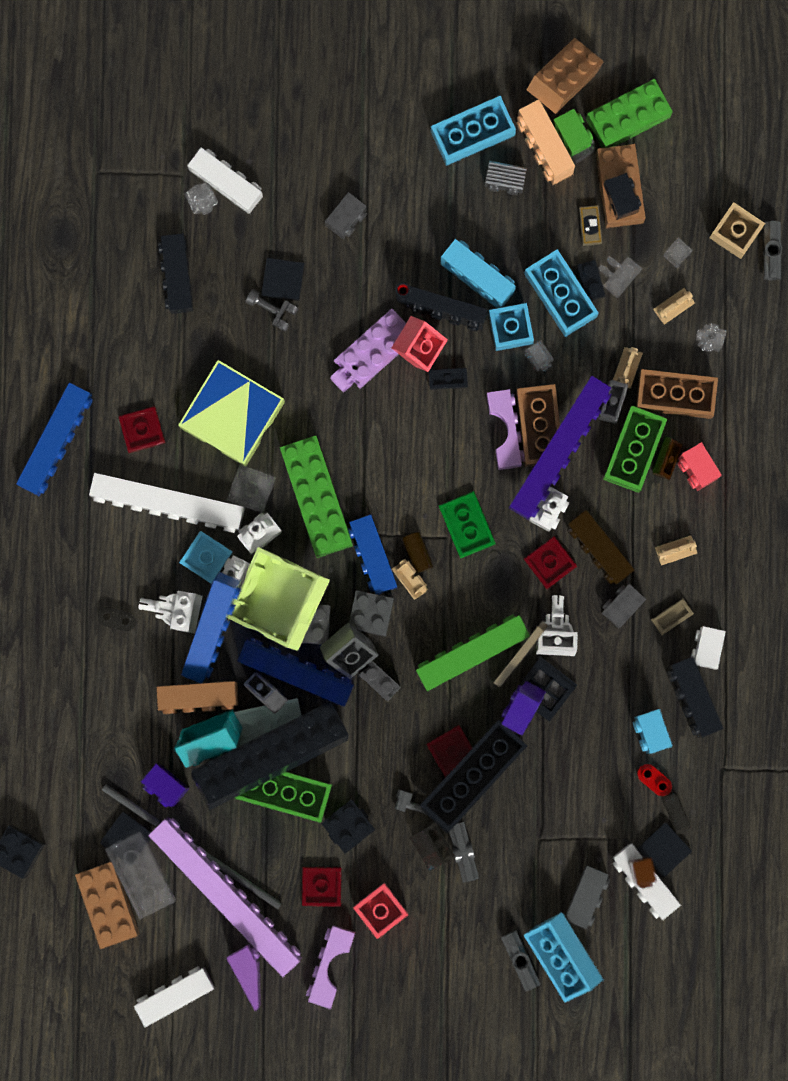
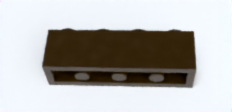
M587 510L567 525L569 528L567 531L570 536L580 541L581 544L579 546L582 551L592 556V563L597 569L601 568L605 572L603 576L609 584L617 585L634 571V568Z

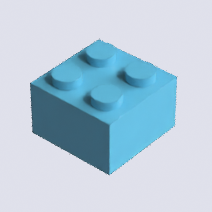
M527 303L489 310L495 351L533 344L534 338Z
M660 709L634 717L635 721L632 724L635 732L640 733L641 740H639L642 751L652 754L672 747Z

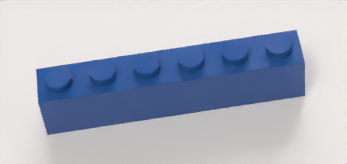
M71 383L68 384L16 485L37 496L45 493L49 477L54 476L58 460H62L66 453L64 448L74 438L75 433L73 431L76 425L79 426L84 418L82 416L84 410L88 409L92 403V395L89 392Z
M219 572L215 577L181 676L203 684L206 678H210L214 669L211 667V664L216 662L219 652L216 651L217 647H221L224 641L222 633L227 631L230 621L227 620L228 616H232L236 607L233 604L234 599L237 600L241 592V588H239L241 580Z

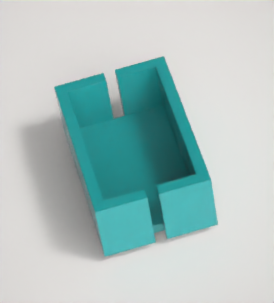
M231 709L182 729L175 751L185 767L197 766L206 759H214L221 753L236 749L243 727Z

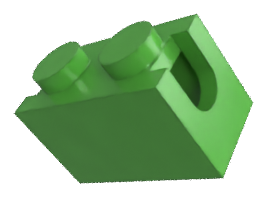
M574 109L555 118L553 121V126L571 157L591 147L593 139L589 129L586 130L582 124L584 120L581 114L576 113Z

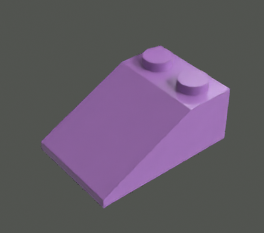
M248 944L230 954L227 960L254 1010H257L261 1005L260 961L258 959L260 953L255 947Z

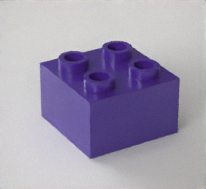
M525 681L523 686L519 685L501 716L504 718L502 725L523 735L546 691L528 681Z
M155 764L141 781L144 784L142 788L150 795L156 794L159 797L158 801L165 807H174L190 789L161 764Z

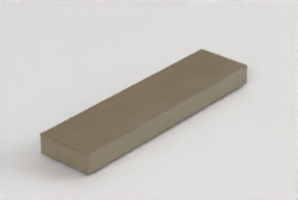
M542 621L498 676L494 684L501 687L548 626L545 622Z

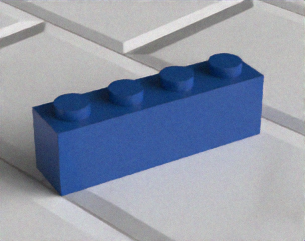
M368 515L349 522L351 527L347 529L351 539L355 538L357 545L354 546L357 556H362L364 561L361 564L364 575L368 574L370 581L367 582L370 592L380 595L398 588L372 516Z

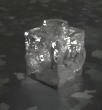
M209 183L195 185L185 193L194 214H208L213 210L212 207L218 203Z
M713 323L705 324L697 332L696 340H699L697 346H700L702 350L712 352V350L720 352L727 331L719 329L720 326Z

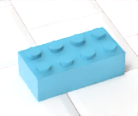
M498 96L432 125L431 133L447 166L515 136L516 128L501 96Z
M455 239L441 256V265L493 306L503 308L515 292L514 280L507 275L505 277L499 273L500 270L495 265H488L483 261L484 257L478 252L473 253L464 241L460 240L459 242Z
M558 249L525 269L524 274L565 337L597 318L598 311Z
M562 912L536 925L524 934L525 939L564 1002L592 990L603 981V978Z

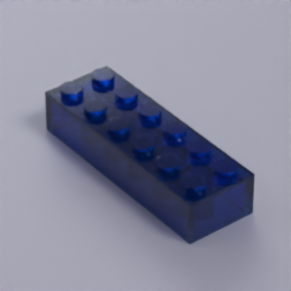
M254 638L251 641L246 640L237 660L238 662L343 707L347 706L355 687L352 685V680L343 676L338 679L334 677V672L324 668L323 671H319L316 669L317 666L308 661H305L304 664L298 662V657L289 653L287 656L281 655V650L272 646L267 649L263 647V642Z

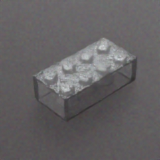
M143 831L105 849L139 920L176 901Z

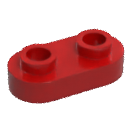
M644 764L639 767L637 771L638 779L656 795L666 796L671 792V781L654 766ZM646 770L651 772V776L648 778L644 776ZM660 783H664L666 785V788L664 790L659 789Z

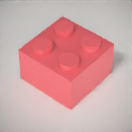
M410 316L391 349L413 366L429 372L448 339L427 322Z
M702 442L684 452L678 458L679 462L677 464L682 472L687 473L689 477L687 480L692 489L696 488L699 491L722 476Z
M385 882L353 907L377 939L408 916V912Z

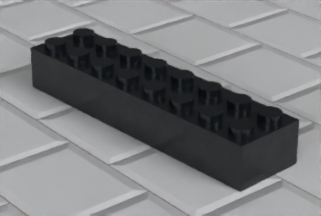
M330 701L192 770V779L210 811L348 741L349 734Z

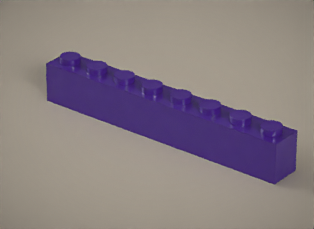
M593 376L590 377L509 506V509L527 520L530 517L535 518L540 510L537 507L541 500L545 502L550 494V491H548L550 485H556L561 477L558 474L560 469H566L571 461L568 458L572 451L576 453L581 445L579 442L582 435L586 437L591 429L589 423L592 419L596 420L602 411L599 409L602 402L606 404L612 394L609 393L611 387Z

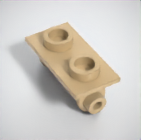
M683 288L653 310L665 325L695 304L692 299L693 295L691 292Z
M624 347L613 380L627 384L630 389L643 353L634 347Z
M692 536L655 547L661 565L697 554L696 542L692 539Z
M404 559L391 569L414 600L428 590L427 584H425L419 575L416 577L413 575L416 573V570L410 564V561Z

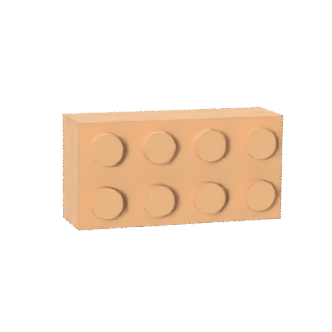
M537 100L519 109L518 122H516L520 132L524 131L527 137L525 141L530 149L533 148L536 153L534 158L538 165L542 164L546 180L551 181L552 185L573 175L575 164L541 102Z

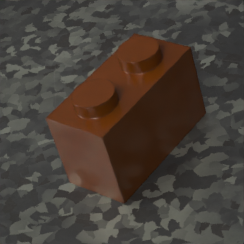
M644 857L629 861L634 885L645 889L652 887V883L657 882L651 858Z

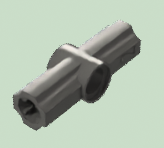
M768 221L764 222V249L762 252L764 257V279L780 280L782 252L781 222ZM768 247H774L777 254H770Z
M457 823L449 833L453 843L452 848L455 860L459 865L464 883L479 879V874L465 823Z
M515 930L502 936L503 944L525 992L541 985L517 931ZM518 956L526 958V963L523 966H518L515 963V959Z

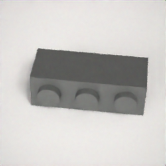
M585 865L565 914L568 922L584 929L592 926L595 915H593L595 907H600L603 899L600 895L603 889H607L610 882L608 874Z

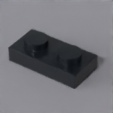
M596 260L578 264L577 269L582 287L589 299L593 301L605 298L606 295Z
M467 368L429 370L430 390L468 388Z

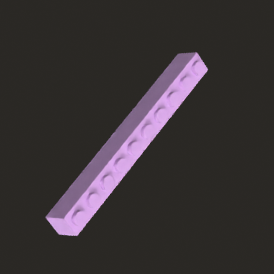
M167 817L148 836L273 968L284 977L300 962L302 958L300 956L301 952L297 947L291 946L287 942V937L281 931H276L273 927V922L268 917L264 918L260 914L261 910L254 903L251 904L246 899L247 895L233 885L234 882L228 875L224 876L221 873L219 865L206 857L207 853L205 850L193 843V838L179 828V823L175 819Z

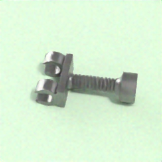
M254 289L251 290L245 301L251 306L257 304L274 313L276 317L273 325L285 332L289 324L280 319L284 311L286 310L293 315L298 311V307L286 300L281 309H278V307L260 298L259 292Z

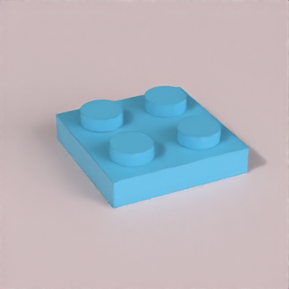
M200 531L179 563L212 584L233 552Z

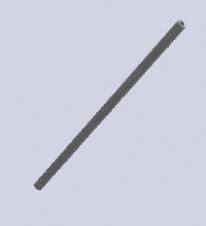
M106 784L103 787L102 791L155 827L162 823V821ZM206 852V857L210 861H215L219 865L220 871L278 909L282 902Z

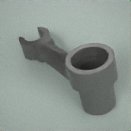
M398 789L396 795L398 798L394 809L405 812L406 808L426 814L419 808L421 804L411 802L412 793Z

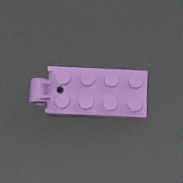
M391 309L334 360L340 366V369L330 379L342 392H345L354 382L361 389L399 355L391 347L406 325L403 319Z

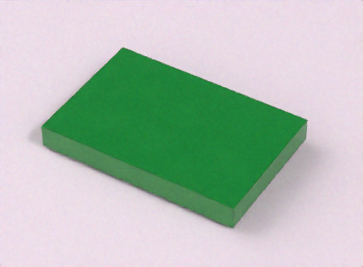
M474 491L438 506L460 559L496 545Z

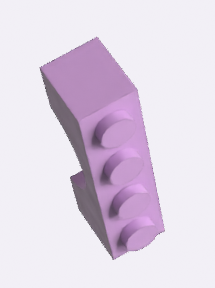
M510 389L487 393L489 414L499 417L505 423L508 431L506 441L495 451L498 470L521 467L525 459L524 452L519 450L518 444L522 443L520 431H516L515 425L519 424L518 415L513 413V405H516L515 396L510 394Z
M335 925L332 926V929H327L325 940H328L326 948H321L318 958L322 959L320 967H315L312 977L316 979L314 985H309L306 995L310 997L308 1002L331 1009L337 987L329 979L328 965L336 955L349 952L355 932Z

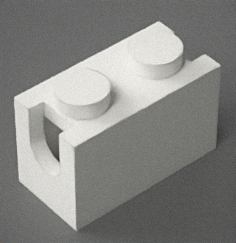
M704 626L696 631L695 641H697V647L692 650L691 657L694 658L697 666L714 670L718 669L726 631Z

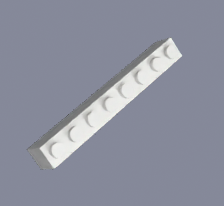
M94 473L89 496L93 497L95 502L105 503V500L111 501L113 506L123 508V505L131 506V510L142 512V509L150 510L149 514L160 516L161 513L168 514L167 518L179 520V517L187 519L186 522L196 525L198 522H203L205 527L216 529V526L224 527V531L235 533V530H240L245 508L242 506Z

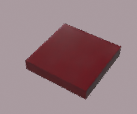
M155 406L118 416L128 453L165 443Z
M555 536L523 559L546 590L577 567Z
M460 725L426 744L445 778L473 748Z
M303 867L302 906L341 907L342 867Z

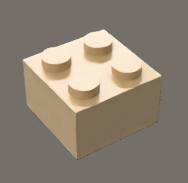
M733 202L711 234L710 239L741 259L765 223Z

